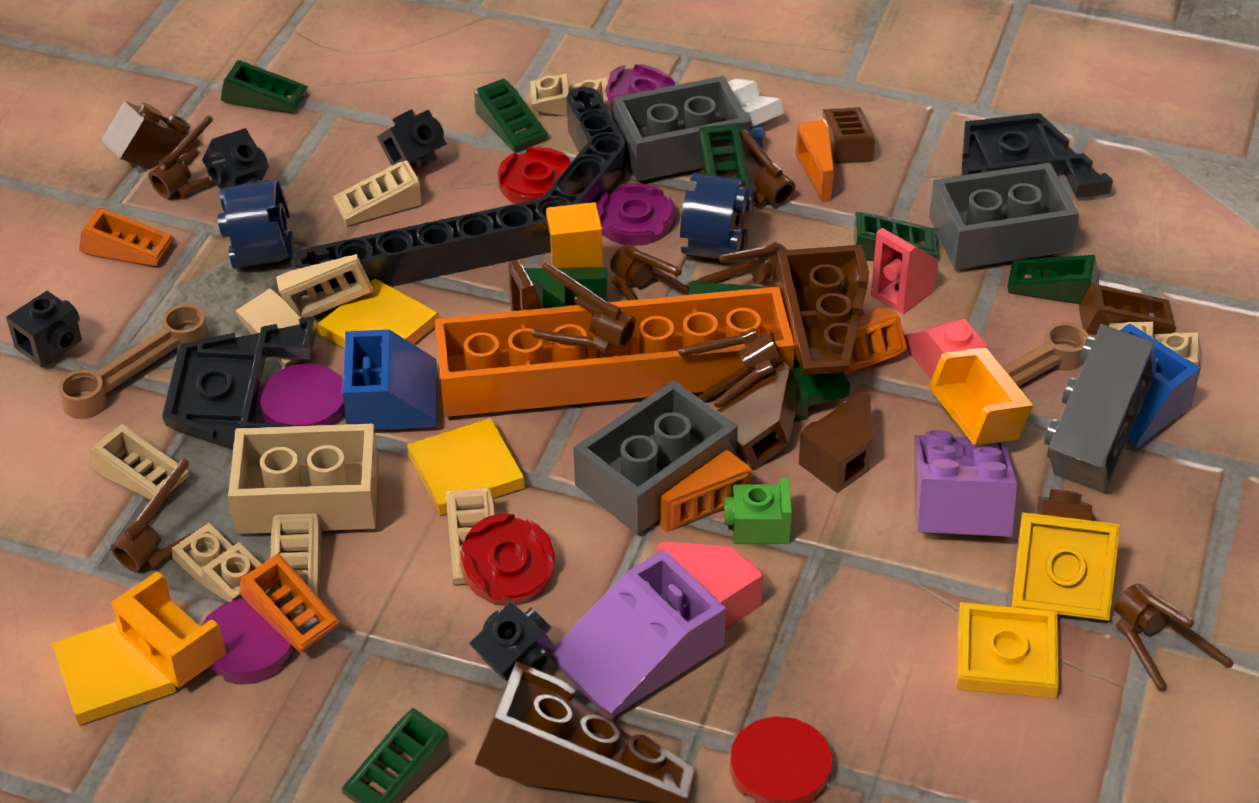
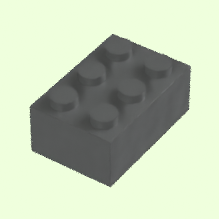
M725 76L613 97V119L624 138L625 158L637 181L655 179L661 176L703 168L698 132L700 127L738 123L740 131L746 130L750 134V120ZM741 137L745 159H748L749 146ZM731 140L710 142L711 148L732 145ZM733 156L713 158L714 163L734 161Z
M1051 163L935 179L933 182L929 218L955 270L1072 252L1079 213Z
M1101 324L1096 337L1088 336L1083 345L1079 362L1084 363L1078 379L1074 377L1069 379L1062 397V403L1066 404L1060 420L1052 419L1045 435L1044 444L1049 445L1047 457L1051 460L1054 475L1106 493L1156 374V362L1153 341Z
M673 380L574 447L575 486L638 535L660 519L661 495L723 451L728 450L736 456L738 426Z

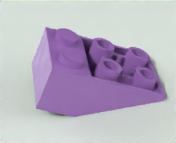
M929 430L925 435H914L915 516L918 532L1012 537L1017 481L1005 441L974 446L968 437H954L952 433L943 430Z
M663 549L625 572L555 645L557 649L551 654L550 659L598 709L603 707L612 714L617 715L725 646L726 608Z

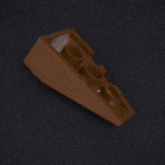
M862 244L777 251L775 287L779 286L795 345L794 351L804 375L849 372L870 273Z
M516 661L474 764L488 769L497 776L507 777L521 784L656 803L686 802L694 772L692 766L645 735L630 736L613 723L614 714L603 707L594 712L573 698L577 690L564 681Z

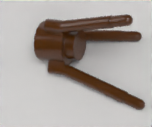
M206 116L169 155L159 161L160 166L149 173L151 185L163 198L169 199L177 193L183 199L191 192L213 184L209 176L191 183L188 182L191 178V172L186 164L198 154L197 148H192L180 157L212 123V116Z
M741 130V137L753 151V158L763 168L754 179V185L756 186L754 202L760 207L764 206L767 202L774 207L783 206L793 196L796 189L795 182L783 173V170L768 157L746 130ZM701 169L699 173L704 174V169Z
M773 242L764 247L722 254L719 257L722 263L745 259L751 260L693 281L715 283L750 271L756 281L769 283L766 287H775L777 251L787 249L783 245Z
M631 244L618 249L611 259L610 268L616 274L612 284L622 291L627 301L638 300L629 286H643L651 277L656 278L683 295H689L688 286L662 272L665 271L680 276L682 270L679 267L644 253Z
M543 263L542 269L580 295L575 297V303L594 314L590 323V331L595 333V338L544 330H534L532 332L533 337L553 342L592 347L603 353H607L610 346L620 350L624 349L633 336L636 318L622 312L620 307L608 303L550 263Z
M752 328L740 335L680 348L678 354L680 356H687L745 344L746 348L738 351L745 366L711 386L697 397L705 402L734 385L715 400V407L720 408L757 380L774 372V368L784 363V359L770 332L767 331L758 336L755 328Z
M187 459L180 461L138 518L110 546L115 558L127 569L138 572L146 564L150 569L155 570L165 559L172 556V548L193 534L190 533L169 546L158 550L161 538L148 525L167 500L169 492L189 466Z
M1138 583L1130 586L1117 599L1115 611L1122 618L1117 622L1116 628L1127 637L1159 691L1163 692L1166 690V683L1138 636L1137 631L1152 634L1165 623L1227 668L1233 666L1231 658L1190 628L1194 625L1192 618L1154 595L1143 584Z

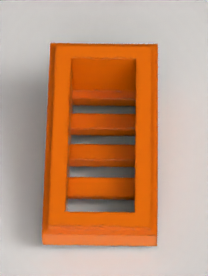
M822 119L799 123L795 155L820 200L823 202L831 201L834 166L827 121Z
M99 207L81 230L79 251L93 256L157 266L173 244L174 236ZM149 244L157 246L154 251L147 249Z
M878 307L860 317L853 349L854 353L852 354L849 372H844L845 375L892 358L907 350L898 313ZM865 334L868 335V339H869V343H870L869 346H867L866 339H865Z
M723 451L661 495L660 528L665 532H669L724 510V497H733V485L751 484V468L730 451Z
M277 553L240 579L239 593L299 653H302L339 626L340 621L280 553ZM277 582L282 586L269 596L264 592ZM289 594L294 597V599L281 608L275 605ZM301 605L307 609L292 621H289L286 617ZM314 616L321 622L304 635H301L297 628Z

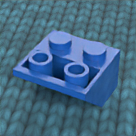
M1129 323L1120 331L1153 341L1155 345L1156 374L1127 441V444L1137 449L1192 406L1201 368Z
M390 329L345 331L342 394L346 423H374L375 430L437 427L436 358Z

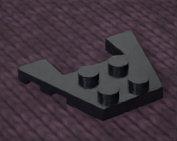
M1041 113L965 121L961 176L1051 163L1055 172H1063L1076 198L1111 194L1112 178L1106 172L1101 175L1092 168L1093 161L1085 153L1077 154L1069 147V139Z
M315 317L298 319V325L279 329L277 324L263 326L260 329V333L237 338L235 333L179 344L162 414L165 426L231 450L234 447L235 430L237 428L294 426L290 424L252 423L266 357L311 359L317 331Z

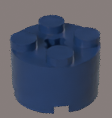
M693 173L690 181L697 182L695 191L686 190L681 214L680 237L688 238V246L681 247L682 254L719 259L722 254L746 250L749 231L748 229H743L745 213H751L754 189L746 188L744 179Z
M265 180L220 189V201L224 212L218 213V225L221 236L223 238H230L229 257L233 269L293 259V231H288L287 218H290V213L283 188L279 181Z

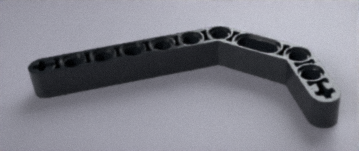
M590 87L572 89L566 96L567 128L579 154L542 198L309 247L301 250L295 256V270L357 254L370 282L377 279L390 287L550 253L551 238L546 209L549 207L597 203L605 192L608 191V195L613 193L625 177L624 138L601 94L597 90ZM587 187L584 192L576 194L581 188ZM351 271L344 273L348 284L356 283ZM335 277L329 280L332 288L340 287ZM321 284L313 286L316 292L324 291ZM306 290L299 292L300 296L308 295Z

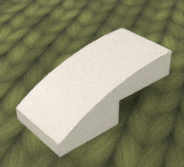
M734 79L728 82L747 114L750 126H756L784 113L781 99L759 96L756 81Z

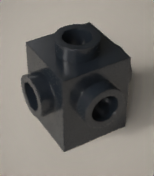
M413 109L400 114L392 119L395 126L377 136L391 166L408 161L409 164L414 162L418 169L438 159L435 151L447 145L442 125L432 116L429 109L418 115H415Z
M246 128L212 138L202 158V162L207 168L209 179L219 189L260 182L269 168L265 153L261 148L257 147Z
M48 290L6 316L14 348L40 367L45 366L82 341L78 325L80 321L78 311L72 303L67 300L62 301Z
M512 601L503 609L492 613L485 621L483 630L469 643L478 655L506 682H508L516 661L542 671L548 664L551 654L557 649L546 635L551 626L533 608L530 607L524 613Z

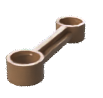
M192 304L172 307L162 318L163 329L98 371L77 370L64 376L58 385L64 412L76 419H87L98 415L107 405L106 393L172 350L178 351L179 344L209 338L204 311ZM183 326H194L187 330H176ZM92 391L91 394L84 397H73L80 392Z
M1061 322L1053 324L1046 331L1043 345L1002 367L1017 386L1051 368L1065 371L1075 370L1084 364L1079 362L1083 345L1089 335L1082 327L1073 323ZM1056 344H1067L1075 348L1065 349L1057 346ZM945 409L947 415H948L951 419H953V418L950 416V414L947 412V410Z

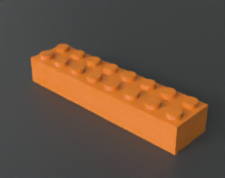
M779 286L608 302L620 307L622 312L635 317L636 326L631 340L624 349L620 350L610 346L607 353L592 347L553 342L533 337L532 332L534 330H544L595 338V333L590 331V323L594 314L579 305L435 318L444 417L645 398L673 380L691 393L704 392L745 366L738 352L746 348L745 344L687 356H680L678 350L682 347L740 335L752 328H755L758 336L767 331L770 332L784 362L792 370L795 345Z

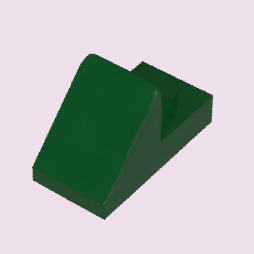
M607 267L557 268L608 302ZM524 268L544 308L578 305L574 299L580 295L556 280L542 268Z

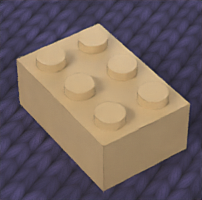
M374 423L237 428L235 430L228 491L235 534L271 533L274 515L300 513L318 514L322 531L375 529L379 460Z

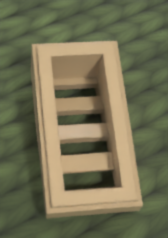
M403 161L334 195L333 203L345 225L349 226L422 205L420 183L408 161ZM355 203L359 204V206L353 208L351 205Z
M357 254L292 270L276 277L279 293L283 300L301 318L313 317L374 291ZM351 271L356 283L348 284L344 273ZM335 277L340 287L332 288L329 280ZM321 284L324 291L316 292L313 286ZM306 290L308 295L300 296L299 292Z
M124 424L119 425L90 448V467L103 477L150 500L166 479L157 486L153 482L163 474L169 476L179 464ZM126 455L127 457L121 461L119 459L121 456ZM136 461L140 462L134 469L130 467ZM150 467L154 469L146 477L141 475ZM187 469L181 475L180 479L172 488V490L175 489L178 485H180L184 480H186L189 477V471Z
M487 487L454 490L446 493L453 585L466 584L459 566L462 547L460 545L463 544L466 535L471 527H458L474 526L485 517L494 515L492 490Z
M316 513L274 515L272 518L270 558L280 553L293 569L308 568V570H295V572L319 598L323 538L319 515ZM286 551H308V552L285 553ZM277 582L269 588V595L282 586ZM289 594L277 602V604L282 607L294 599V597ZM301 605V606H300L299 608H297V609H306V608H305L303 605Z

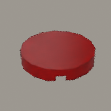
M547 147L526 148V153L517 156L516 151L508 155L500 163L497 173L501 194L513 203L542 198L569 166L570 158L563 152Z
M501 513L485 517L471 527L461 547L459 566L464 581L477 596L492 604L507 605L512 601L515 605L531 601L544 591L553 574L555 552L550 537L537 523L529 519L524 521L520 518H515V514Z
M773 716L756 720L739 732L731 746L730 774L736 789L743 796L746 793L749 797L754 798L755 803H811L816 800L817 794L823 788L825 790L830 782L832 753L825 737L812 725L796 718Z

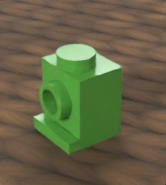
M780 478V484L733 485V497H724V525H733L734 544H790L792 510L789 478Z

